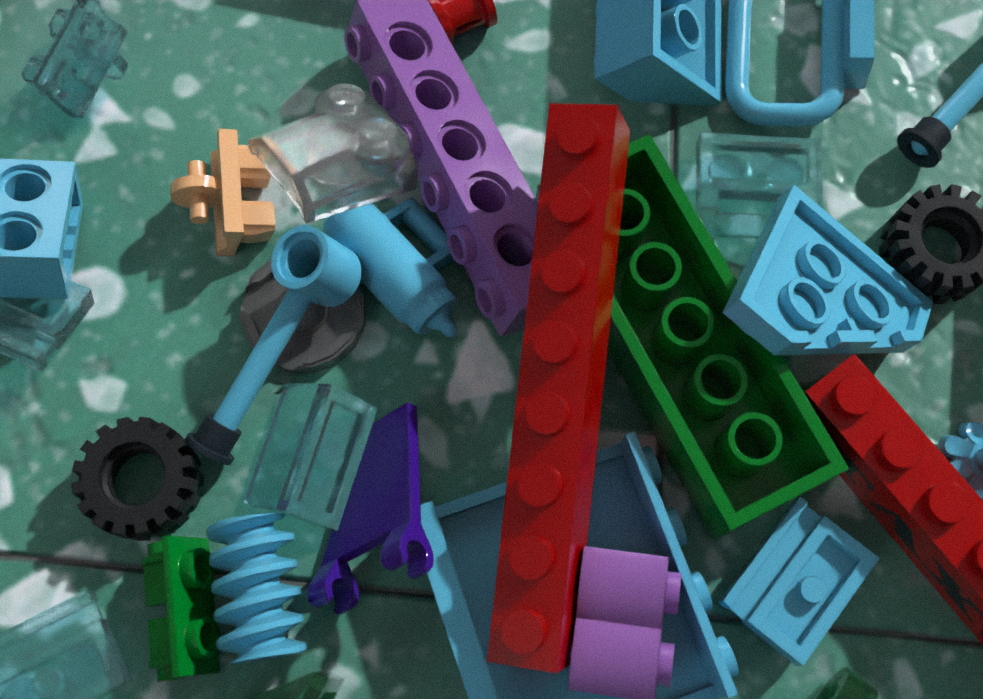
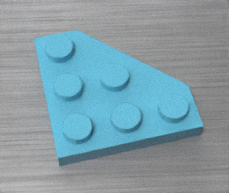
M793 185L777 199L722 313L773 355L903 353L922 341L933 301L798 187Z

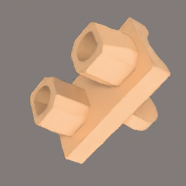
M218 129V149L212 151L210 155L211 176L206 173V163L204 161L193 160L188 162V176L180 177L170 184L171 201L176 205L190 208V222L194 224L209 222V208L213 207L216 256H235L240 243L270 241L275 231L273 203L242 201L241 187L267 189L271 178L270 150L248 145H238L237 130Z

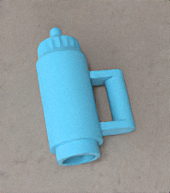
M352 197L338 205L329 214L322 229L326 235L351 249L358 256L362 270L360 281L400 323L408 324L417 334L424 335L434 329L441 331L446 337L454 336L457 332V327L451 321L450 313L457 301L455 296L447 289L446 280L438 272L454 261L448 247L445 230L413 197L408 198L384 214L374 204H365L359 197ZM404 222L433 252V255L425 259L396 227Z

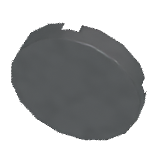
M271 259L251 276L245 288L246 294L243 298V307H240V322L252 348L255 347L288 291V288L279 284L275 279L271 269ZM358 286L355 293L346 302L338 306L325 307L311 302L274 367L289 373H316L334 366L344 359L356 347L365 328L366 303L360 286Z

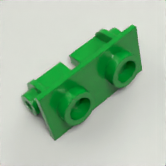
M170 535L162 536V541L147 545L148 556L141 559L144 569L146 607L167 604L168 613L167 617L147 620L150 652L149 669H156L157 682L183 679L186 676L220 673L219 650L216 647V641L221 635L219 627L214 620L215 605L211 585L215 576V568L209 565V539Z

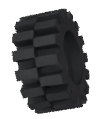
M940 184L929 186L924 193L919 190L889 219V223L882 230L880 239L886 241L879 247V257H891L888 264L927 297L933 294V304H944L951 298L953 302H956L983 284V210L975 205L981 198V195L972 190L963 199L960 197L962 186L951 184L943 193ZM928 226H935L949 232L957 240L961 248L962 256L960 261L948 264L932 256L923 244L921 237L923 229Z

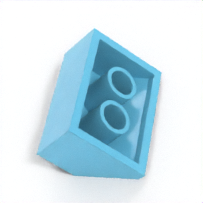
M597 0L595 7L596 45L594 56L595 79L630 102L715 106L722 103L721 0Z

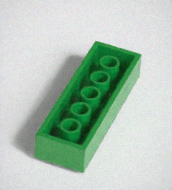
M648 134L629 143L607 350L714 541L847 471L849 467L782 355H773L722 313L737 284V280L651 135ZM540 184L537 185V193H536V200H537V202H538V200H539Z

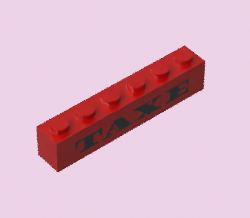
M854 353L804 392L849 467L847 471L839 474V476L983 645V500Z

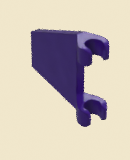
M407 402L364 428L320 569L308 587V602L313 607L320 608L328 604L332 597H334L335 606L333 610L335 614L342 615L352 610L358 604L359 590L348 562L383 544L380 557L381 563L387 570L395 571L407 563L408 577L416 579L429 572L433 567V551L421 524L417 406Z

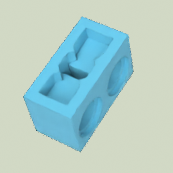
M0 158V297L69 298L83 211V199L75 162Z

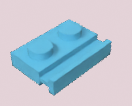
M801 497L795 499L717 602L724 609L730 610L740 618L745 626L795 666H804L880 559L826 516L821 517L807 506L808 502Z

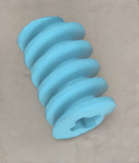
M282 513L253 514L228 518L215 522L206 530L207 538L210 541L227 545L211 553L209 556V565L212 568L230 572L215 580L211 585V591L214 595L233 599L232 602L216 609L214 612V620L217 623L235 626V630L216 641L218 650L238 654L237 659L226 665L287 657L307 650V642L286 638L285 633L304 622V615L283 610V603L300 595L301 587L280 583L281 575L298 567V560L277 556L278 548L295 540V533L274 529V522L285 516Z

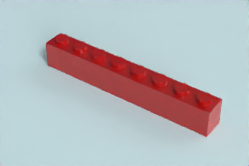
M549 103L487 662L556 674L569 666L571 662L584 546H587L630 139V129L617 104Z

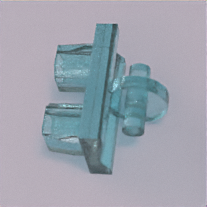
M76 0L71 9L58 8L49 23L50 36L54 41L46 56L30 57L21 73L24 81L40 95L49 98L69 117L83 119L104 77L112 80H121L128 70V63L118 53L128 31L103 11L99 0Z

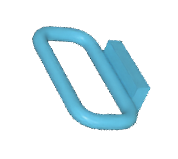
M729 0L725 90L728 104L738 117L750 124L760 126L804 127L817 125L830 118L842 103L845 89H865L875 58V0H822L821 90L816 99L806 103H766L752 97L749 92L752 0Z

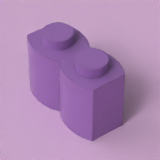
M584 546L568 690L626 699H655L657 686L671 688L675 644L661 642L664 614L678 615L682 573L668 571L669 557Z

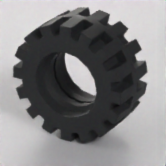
M139 416L138 421H133L129 417L117 419V427L113 429L105 424L96 430L100 438L94 444L86 440L80 448L81 451L86 453L84 460L74 461L72 472L79 475L78 482L71 483L73 495L81 500V503L77 505L83 515L92 520V524L121 538L149 541L152 536L162 538V536L172 533L170 528L175 524L182 526L190 518L186 514L191 506L197 508L201 497L197 495V489L203 486L204 475L199 471L198 466L202 464L198 455L177 431L163 422H156L152 418ZM140 453H150L157 456L165 469V479L160 491L143 505L128 506L123 504L117 498L114 491L115 477L119 468L129 458Z

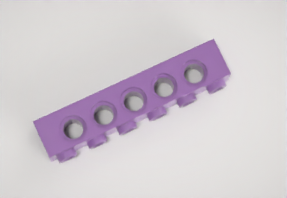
M356 0L349 26L346 27L344 32L345 47L350 59L354 63H359L369 83V92L374 106L377 110L384 112L394 131L395 144L403 160L410 162L420 181L421 194L425 205L431 212H436L447 233L450 253L459 265L464 266L475 288V299L481 313L487 319H491L500 337L524 329L538 202L428 0ZM502 257L509 259L514 265L507 263Z

